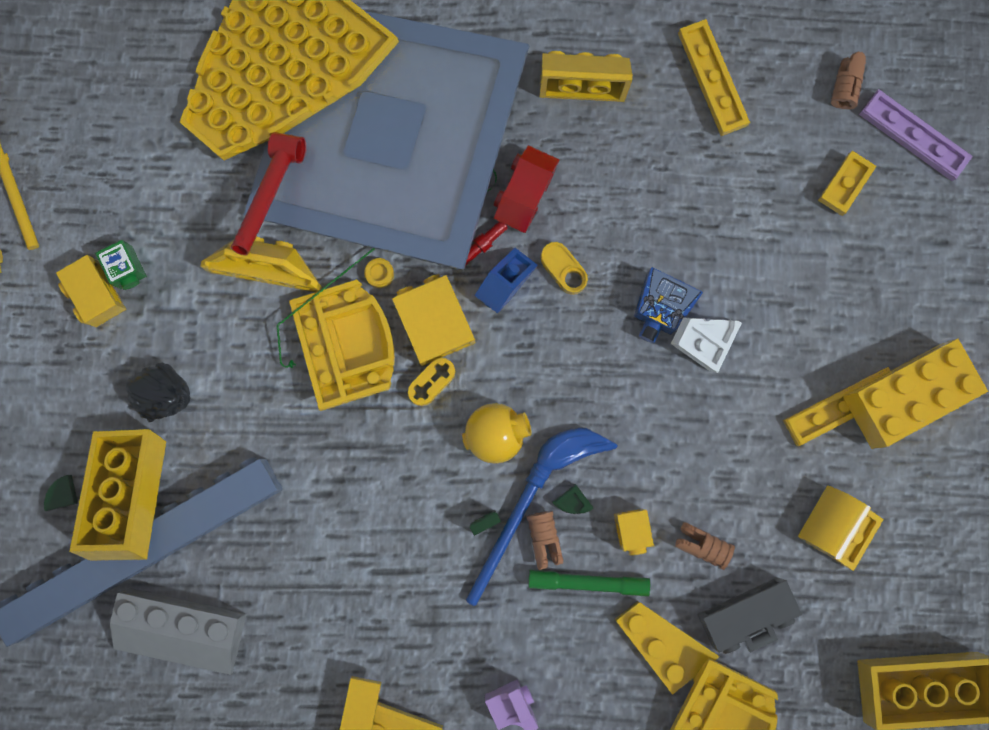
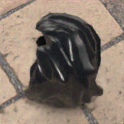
M163 362L156 363L155 367H144L141 372L135 373L126 382L128 401L137 409L140 417L147 419L148 422L173 416L185 409L190 403V391L186 381L176 373L171 365Z

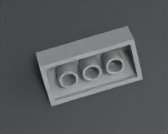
M130 588L118 592L110 620L113 649L232 675L247 614Z

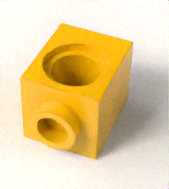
M642 508L614 514L619 546L622 551H628L629 555H639L647 553L646 547L654 546L646 509Z

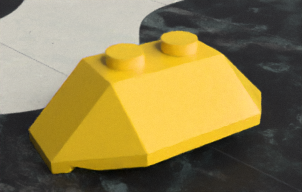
M256 237L249 254L244 256L231 249L234 241L232 240L202 260L200 265L207 272L310 292H318L323 288L302 256L293 248V244L284 241H276L275 245L264 243L265 240L263 238Z

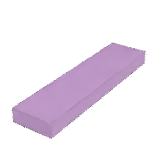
M879 89L859 113L865 120L951 181L958 178L973 157Z

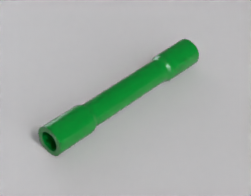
M529 570L528 588L548 590L571 589L649 596L650 578L605 577Z

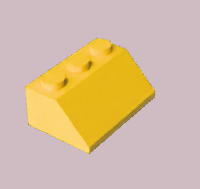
M551 51L548 54L542 53L539 98L625 102L633 76L630 58H624L619 54L594 56L588 52L578 53L577 55H566L561 51Z

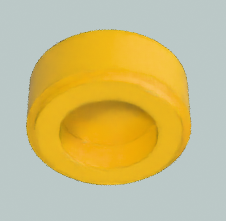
M375 258L367 263L364 275L372 287L380 289L392 283L394 269L389 261L383 258Z

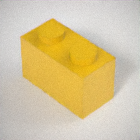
M85 255L56 272L61 281L58 283V286L65 297L72 300L75 306L72 309L73 313L81 323L98 327L127 310L115 288L110 285L100 262L95 258Z

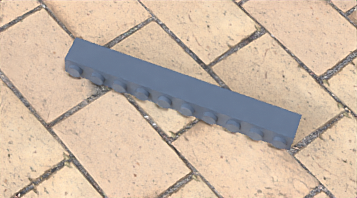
M252 457L239 465L241 470L230 475L229 472H226L213 479L212 481L215 485L204 490L203 487H200L187 494L188 500L178 505L174 502L161 509V516L153 521L147 560L90 561L79 557L81 562L71 566L69 563L53 571L54 577L46 582L44 579H41L25 588L27 593L19 598L15 594L1 601L0 636L6 647L25 640L282 491L283 488L267 459L257 460L256 457Z

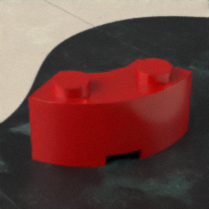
M529 145L522 155L517 153L511 166V170H514L512 178L506 190H500L494 201L493 206L497 207L494 219L526 233L538 210L537 206L544 192L547 191L560 159Z

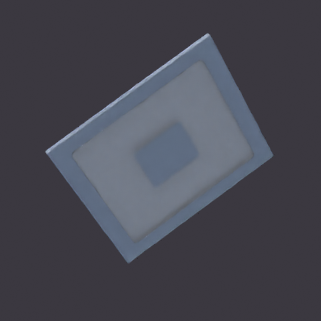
M365 11L396 35L399 43L361 86L284 133L304 137L306 153L302 163L290 162L264 221L464 271L530 46L527 43ZM268 141L244 215H246L272 160L268 155Z

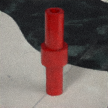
M498 221L485 234L480 233L473 240L474 244L470 247L465 266L481 252H487L493 246L492 242L508 229L507 225Z

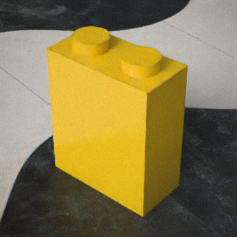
M440 274L430 276L423 281L424 285L415 289L413 286L405 287L397 291V296L392 298L421 366H425L437 358H443L476 343L447 275L440 277Z

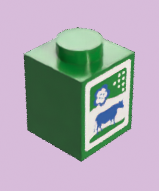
M123 240L95 253L110 285L123 290L131 289L140 283L139 280L147 277L133 246Z

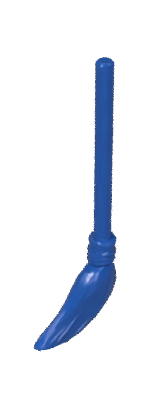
M575 428L560 432L543 444L538 453L537 462L533 464L530 474L526 478L528 483L467 596V603L473 606L477 605L538 488H543L552 470L562 469L592 454L616 449L618 447L616 443L590 429Z

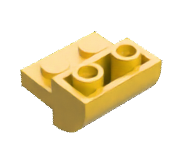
M827 485L797 537L818 551L827 554L846 568L854 571L884 519L871 511V507L860 500Z

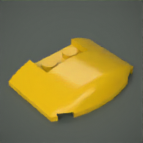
M357 279L324 289L293 314L319 411L389 390L391 386V377L395 363L391 330L379 303L373 295L361 288L363 285ZM317 292L289 300L292 312Z
M708 658L694 677V684L670 729L776 730L778 716L775 714V699L778 700V695L775 690Z

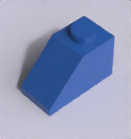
M514 248L488 273L474 296L498 314L513 298L538 265L517 248Z

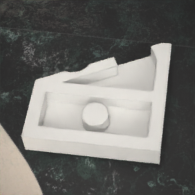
M683 317L671 344L710 372L718 373L742 323L734 320Z

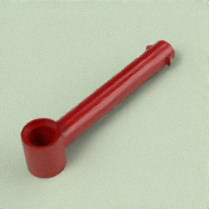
M278 132L271 134L268 141V155L272 160L242 221L241 227L235 235L231 245V249L234 252L244 256L249 254L290 162L300 164L304 160L306 154V141L304 137Z

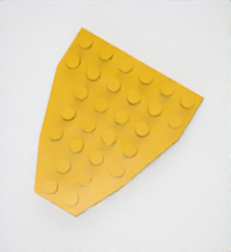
M232 0L229 7L224 6L221 12L223 16L222 23L218 31L213 30L195 71L198 74L195 88L189 90L188 104L183 110L180 123L225 161L269 141L273 132L284 134L361 86L399 43L396 35L351 0Z

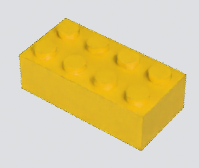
M957 338L931 348L892 369L890 372L844 395L843 399L847 403L870 448L876 449L888 447L989 391L960 340Z
M150 429L93 431L69 552L90 561L147 560L167 441Z
M963 652L857 660L863 722L875 730H900L989 723L988 655L980 652Z

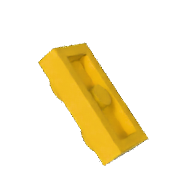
M851 151L818 201L843 216L847 213L877 166L856 152Z

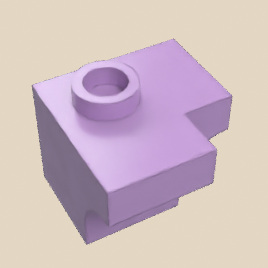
M518 679L485 694V703L498 730L509 725H517L524 730L539 729L536 717L530 704L534 703L533 697L527 685L521 687Z

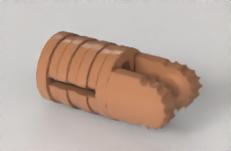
M863 51L855 52L850 56L851 58L847 57L841 61L836 76L833 97L831 98L832 106L846 110L857 107L866 64V56Z
M544 511L526 516L529 522L533 550L539 570L546 569L548 566L545 545H548L550 557L554 565H560L564 562L557 529L555 528V520L553 519V511Z
M683 522L681 532L699 541V544L697 545L681 538L676 540L675 547L724 570L733 556L735 546L715 536H711V534L691 524Z

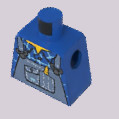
M652 267L645 277L634 317L645 322L639 337L647 342L655 343L661 330L668 334L675 332L683 317L685 318L703 292Z

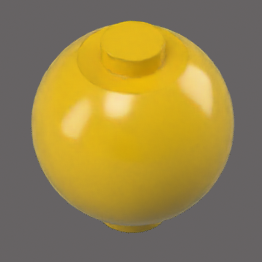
M491 403L479 407L471 414L466 423L465 433L462 434V439L466 450H471L475 457L487 463L497 464L506 462L517 455L522 448L523 438L531 436L532 431L525 412L517 414L507 405Z

